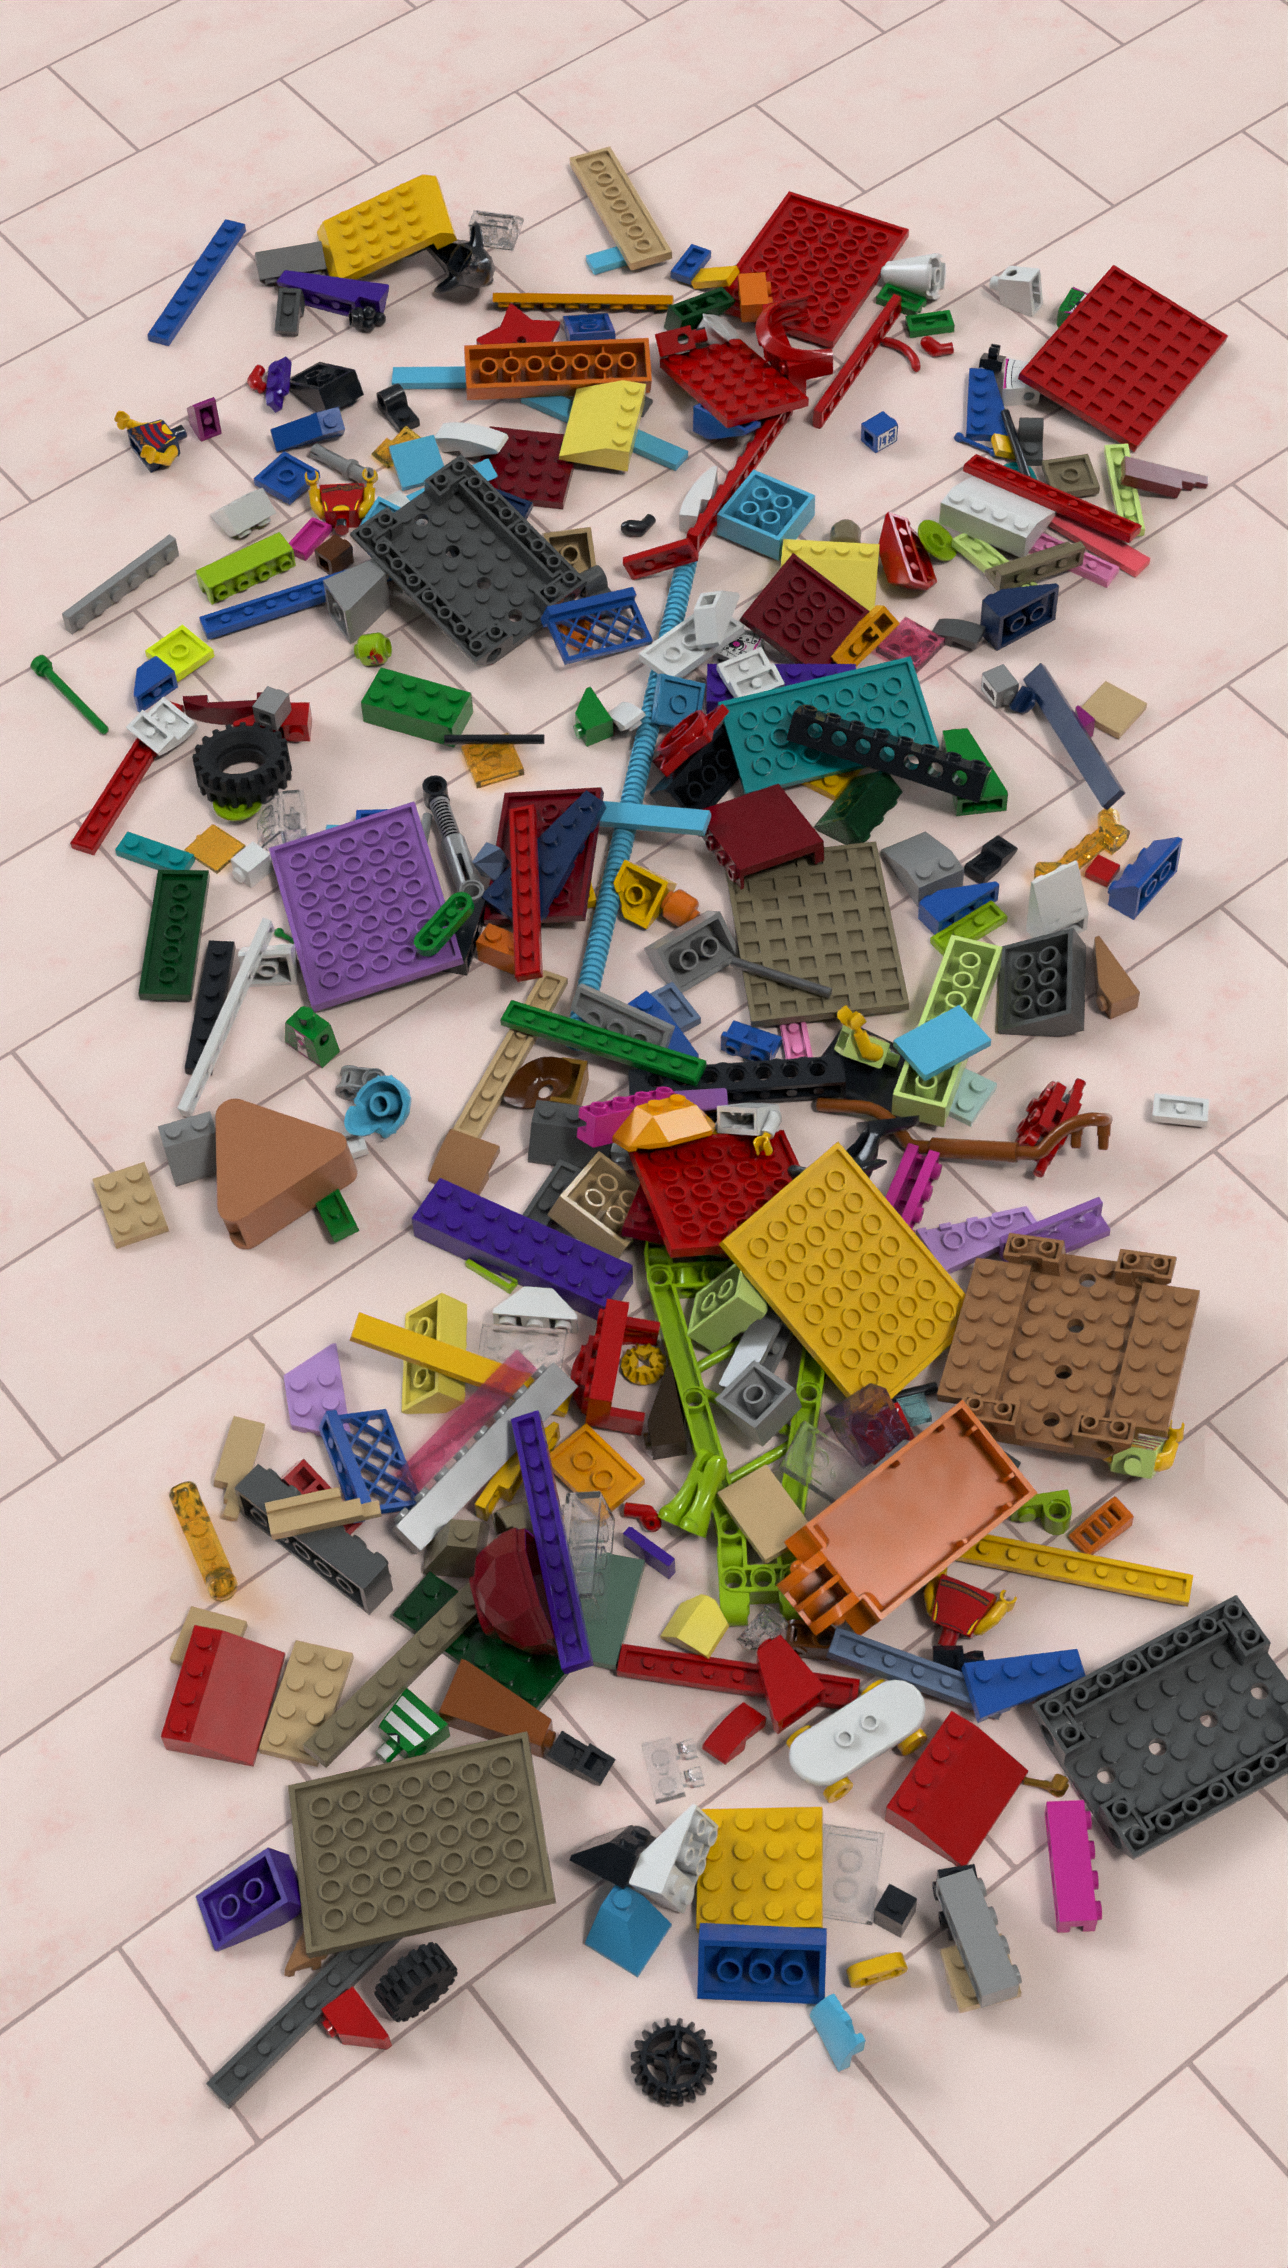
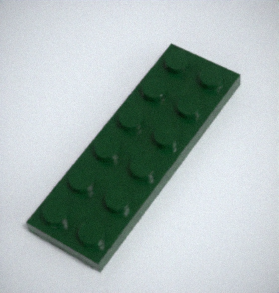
M158 869L138 992L140 1000L192 1001L210 881L209 870Z
M429 1571L394 1612L393 1620L415 1635L459 1591ZM479 1618L442 1653L458 1665L461 1659L470 1662L538 1710L543 1707L568 1676V1674H564L562 1671L560 1660L551 1654H529L498 1638L492 1639L484 1633Z

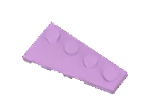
M1024 1206L992 1213V1216L978 1219L976 1216L967 1218L966 1222L951 1225V1222L939 1224L938 1228L928 1230L926 1227L916 1229V1235L948 1274H951L975 1263L976 1258L984 1259L999 1252L1001 1236L1037 1221L1028 1207Z

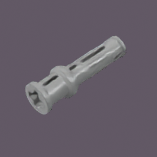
M318 443L314 444L310 450L313 452L310 453L312 458L342 472L344 478L348 480L353 479L358 483H364L365 487L367 482L362 476L363 470L367 469V478H372L374 475L372 468L363 467L357 460H348Z

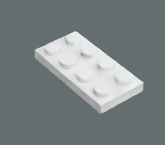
M693 613L639 652V660L657 674L683 678L745 632L744 625L732 617L720 646L698 649Z

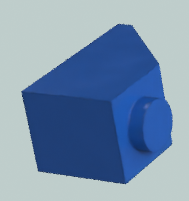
M157 656L144 662L136 671L133 695L139 713L142 710H147L162 697L178 688L175 671Z

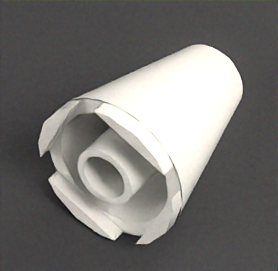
M940 253L888 261L881 269V278L885 284L888 283L922 297L937 300L941 296L937 294L939 289H944L946 264L941 262L940 258H943V255Z

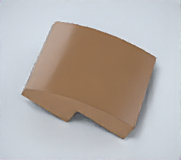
M450 1129L433 1163L428 1182L436 1184L439 1178H442L480 1196L489 1180V1171L500 1153V1146Z

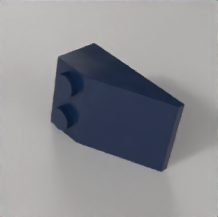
M1052 583L1007 588L986 596L982 599L980 625L986 627L983 637L998 651L1056 620L1059 585Z

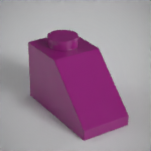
M214 397L187 407L190 426L201 442L222 434Z

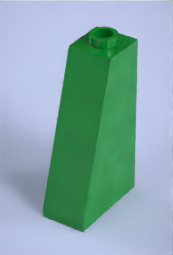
M968 728L942 731V752H956L964 759L970 761L973 759L985 762L986 766L992 767ZM993 768L984 796L979 803L952 795L956 816L1007 811L1008 792ZM956 771L960 779H967V775L963 771Z

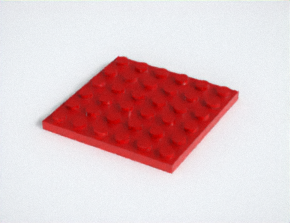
M779 1130L775 1133L773 1139L769 1140L773 1149L769 1156H766L764 1150L759 1155L756 1153L753 1141L762 1135L712 1134L669 1147L639 1148L637 1151L628 1152L670 1258L726 1254L719 1243L793 1180L788 1175L787 1169L791 1165H800L784 1130Z

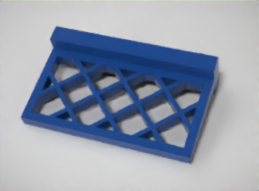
M634 587L546 607L540 620L544 627L549 628L565 665L652 644L653 639L635 602L637 594ZM630 608L634 616L633 620L620 615L621 610ZM606 614L614 618L611 626L598 620L599 616ZM584 619L592 623L590 630L588 631L576 625L578 620ZM616 620L629 626L627 633L614 628ZM562 624L570 628L568 636L558 632L556 625ZM595 625L608 631L605 639L592 633ZM633 628L641 632L643 639L637 640L630 636L631 629ZM573 630L586 636L583 644L570 638ZM610 633L623 639L622 643L616 645L608 641ZM590 638L602 644L600 649L594 650L586 646L588 639ZM567 643L580 649L579 653L569 656L565 648Z
M380 1409L338 1415L337 1410L326 1411L318 1428L345 1501L360 1498L361 1504L372 1502L370 1495L373 1492L387 1500L385 1504L380 1505L381 1514L399 1512L404 1507L410 1510L417 1503L413 1498L419 1492L387 1410ZM381 1419L384 1427L382 1432L368 1425L369 1420ZM351 1423L358 1427L359 1430L356 1435H353L344 1429L343 1424ZM362 1431L377 1438L374 1445L359 1438ZM380 1441L391 1446L393 1450L391 1456L376 1448ZM354 1444L368 1452L365 1459L353 1453L352 1447ZM372 1454L386 1462L383 1469L368 1462ZM389 1464L401 1471L402 1477L400 1480L385 1472ZM363 1468L378 1476L374 1483L362 1477L361 1470ZM381 1478L395 1486L392 1493L377 1486ZM398 1488L408 1493L411 1500L403 1501L396 1497L395 1493Z

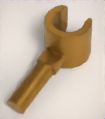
M1055 1774L1051 1782L1029 1777L1024 1778V1785L1046 1789L1057 1798L1064 1796L1069 1787V1784H1067L1068 1778L1061 1774Z

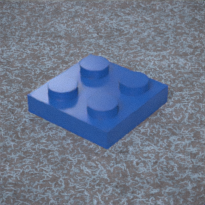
M284 451L253 479L255 486L263 487L264 491L290 505L310 487L305 482V473L307 472L308 479L313 481L316 479L315 470L318 472L319 478L320 472Z

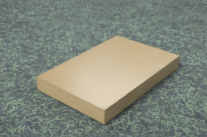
M767 1465L760 1467L717 1492V1498L765 1564L789 1551L784 1541L808 1523V1520Z

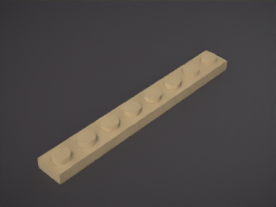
M543 970V977L537 980L524 1004L552 1012L568 985V978ZM509 1029L453 1130L481 1139L503 1100L509 1082L523 1065L538 1038L537 1036Z

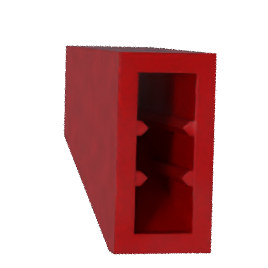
M781 1634L773 1640L771 1638L765 1640L758 1647L757 1667L773 1728L779 1734L825 1701L826 1687Z

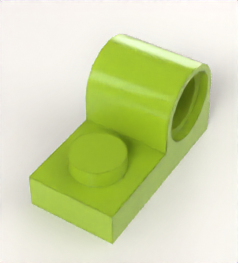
M1068 1489L1036 1494L1010 1515L1011 1522H1029L1040 1517L1046 1532L1052 1535L1064 1534L1070 1526L1072 1515ZM1052 1514H1059V1515H1061L1063 1518H1061V1519H1056V1518H1053L1051 1515H1052Z

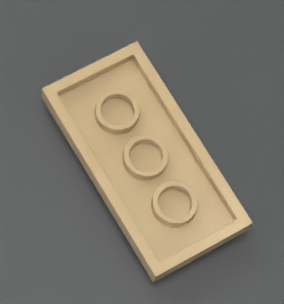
M298 1640L295 1641L259 1746L260 1754L318 1767L319 1762L304 1751L303 1744L337 1711L354 1659L353 1653Z

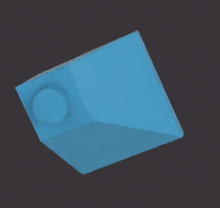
M615 1885L600 1906L585 1945L638 1978L672 1927V1924L643 1895L628 1886L622 1889Z

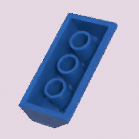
M700 1923L697 1999L818 2004L825 1998L827 1928Z

